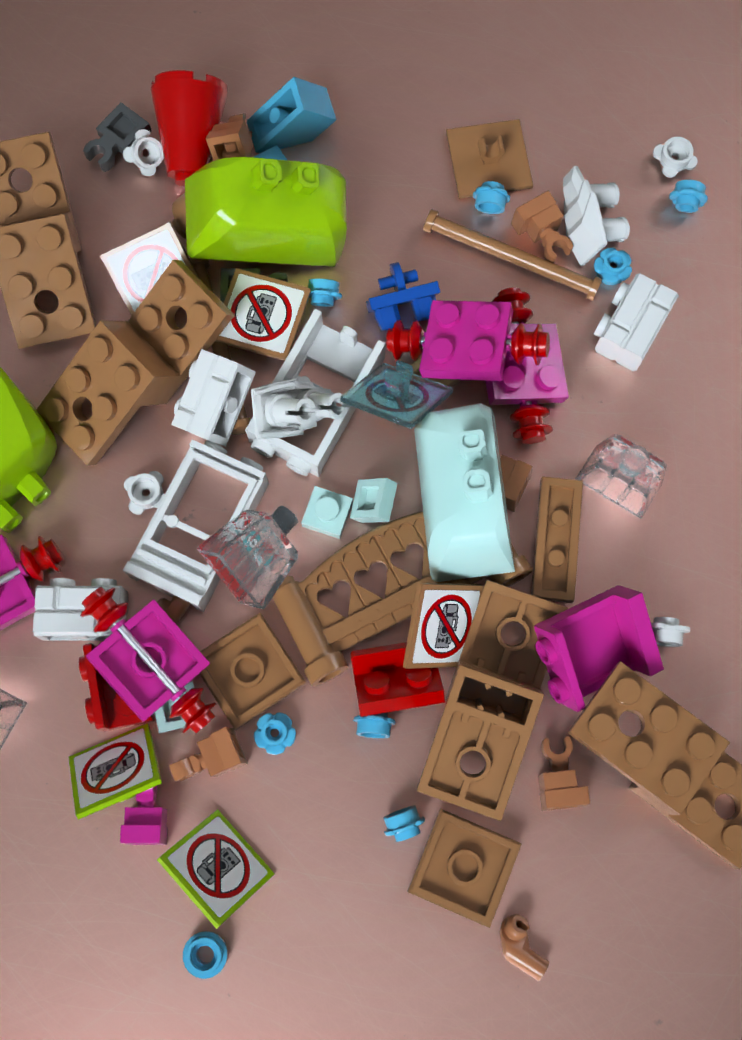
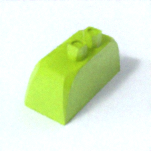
M231 157L210 162L185 179L187 254L190 258L335 267L338 263L346 241L347 210L346 180L336 168L311 162Z
M0 367V529L11 533L23 519L12 507L23 495L34 506L41 504L51 495V491L42 477L46 474L56 454L57 444L56 438L48 424Z

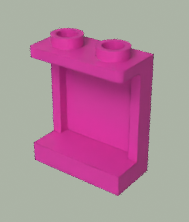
M617 585L534 625L538 639L535 644L536 651L547 667L550 680H548L550 694L557 703L563 704L576 712L586 708L583 697L597 691L615 665L620 661L633 671L641 672L650 677L664 670L642 592Z

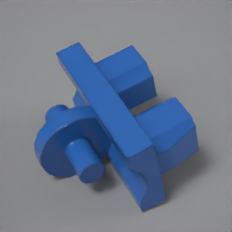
M399 262L390 264L391 276L379 278L378 284L380 290L394 287L395 292L369 298L365 302L368 313H374L375 320L381 331L393 328L395 322L401 320L398 305L410 302L415 320L419 322L428 320L432 300H436L435 296L441 293L438 281L406 289L405 284L418 281L416 269L402 272Z

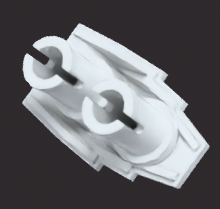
M574 166L563 178L566 237L572 242V251L580 266H584L607 245V242H624V239H627L629 236L630 226L625 217L602 218L600 207L614 208V205L618 204L620 197L618 185L616 183L589 184V181L584 179L579 167Z
M299 378L274 382L251 389L256 439L304 435V430L316 427L317 422L323 418L341 419L348 410L347 406H336V403H347V399L343 394H331V389L316 387L313 382H299Z

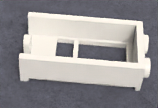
M314 309L272 383L299 378V382H311L307 376H298L307 359L355 382L346 397L347 403H340L342 406L348 407L347 413L343 418L333 420L314 455L281 438L256 439L253 417L245 429L248 440L252 443L250 447L267 458H272L274 454L286 460V466L300 475L307 476L308 473L319 477L358 406L348 401L370 384L376 371L385 359L386 343L378 340L374 349L358 342L357 332L348 326H343L339 333L323 325L322 312Z
M192 439L188 452L123 571L130 578L139 581V579L155 586L160 592L171 597L174 595L191 603L197 610L204 612L220 581V577L209 564L206 566L159 544V541L167 526L170 528L177 527L207 542L213 538L200 530L180 522L177 516L173 515L200 463L248 484L227 527L232 525L229 534L224 532L220 538L221 540L227 537L222 548L232 541H236L232 550L237 548L239 542L230 536L233 527L242 531L244 515H247L251 520L269 482L266 473L262 472L264 468L259 463L246 457H242L238 461L226 455L227 450L214 442L206 441L204 444H201Z

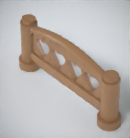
M423 511L385 523L359 536L327 558L301 582L295 581L291 575L277 580L271 585L273 591L271 596L307 665L304 673L311 686L314 687L334 679L349 668L342 654L343 651L412 616L417 583L474 584L488 576L443 582L432 580L429 571ZM411 544L420 545L424 550L422 579L420 580L394 566L391 563V556L396 552H406L407 547ZM512 545L515 572L488 576L492 582L510 587L528 576L533 569L524 555L518 556ZM377 562L386 565L388 571L385 598L383 599L356 584L354 581L355 574L361 570L369 571L370 567ZM339 581L347 582L351 586L348 618L321 604L318 601L319 592L323 589L332 590Z

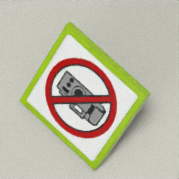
M148 723L69 756L75 814L78 820L162 784Z
M218 809L157 859L216 929L275 875Z

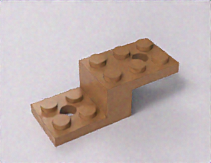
M51 132L1 141L0 287L18 349L90 334L96 327V322L77 252L81 251L82 248ZM18 168L27 170L32 176V186L26 192L16 190L11 183L12 173ZM50 290L56 294L59 304L55 311L46 312L38 306L37 296L40 291Z
M172 260L128 321H99L36 410L87 466L96 465L141 406L168 403L188 377L190 366L198 359L201 349L208 351L235 314L181 260ZM180 307L187 314V323L182 329L175 322V313ZM86 398L92 404V416L90 419L85 417L82 410V404Z
M486 580L446 696L445 708L418 783L417 792L498 821L502 820L544 697V693L540 688L547 667L536 651L535 644L538 639L534 625L567 610V607ZM508 622H519L525 629V637L518 645H508L501 638V630ZM469 751L480 752L485 757L486 765L477 774L466 773L460 766L462 756Z
M618 662L567 733L632 781V784L629 786L631 791L733 868L741 869L742 764L724 752L730 742L624 663ZM625 711L636 714L640 719L641 729L634 737L625 735L619 728V718ZM721 794L730 796L735 803L733 816L726 820L721 818L715 811V801Z

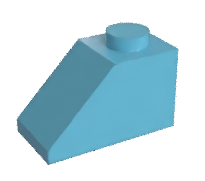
M293 77L247 120L249 131H252L255 152L260 154L276 145L280 149L311 142L337 119L326 87Z

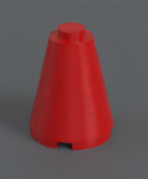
M175 70L157 74L155 82L152 81L151 93L167 175L175 179L176 185L185 187L186 178L210 163L212 155L206 137L213 126L221 122L228 96V86L224 81L212 75L206 74V81L193 79L194 71Z

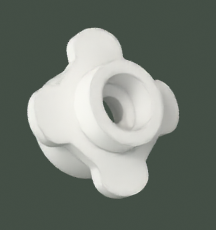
M146 129L138 130L135 133V140L132 145L123 150L125 161L128 163L133 162L140 168L141 174L144 176L154 175L156 167L164 159L161 143L151 137L150 132ZM144 149H147L149 152L147 157L142 154Z
M672 137L664 145L658 144L653 150L654 158L658 159L663 166L662 173L669 178L675 177L682 170H693L698 162L697 157L693 155L694 149L692 144L683 137ZM672 155L678 157V159H673Z
M151 471L149 474H138L130 476L125 480L124 488L131 500L128 507L133 514L141 515L147 509L158 508L165 495L162 489L164 478L161 473ZM144 490L150 491L148 496H143Z
M655 617L654 623H651L657 646L664 647L683 646V635L690 632V627L679 625L680 620L672 617Z

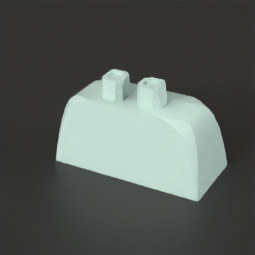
M479 403L429 412L414 428L431 579L436 582L515 572L497 430L492 408Z

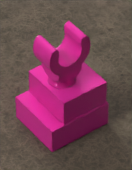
M158 785L136 794L137 807H125L124 825H121L120 830L121 844L167 845V809L154 807Z

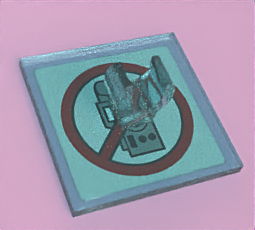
M397 360L396 367L387 363L380 365L341 395L340 402L412 429L424 419L426 414L432 412L453 393V388L428 378H422V376L413 373L412 365Z

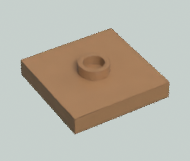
M261 612L200 651L210 664L199 674L234 730L239 729L307 684Z
M440 809L407 892L490 928L522 843Z

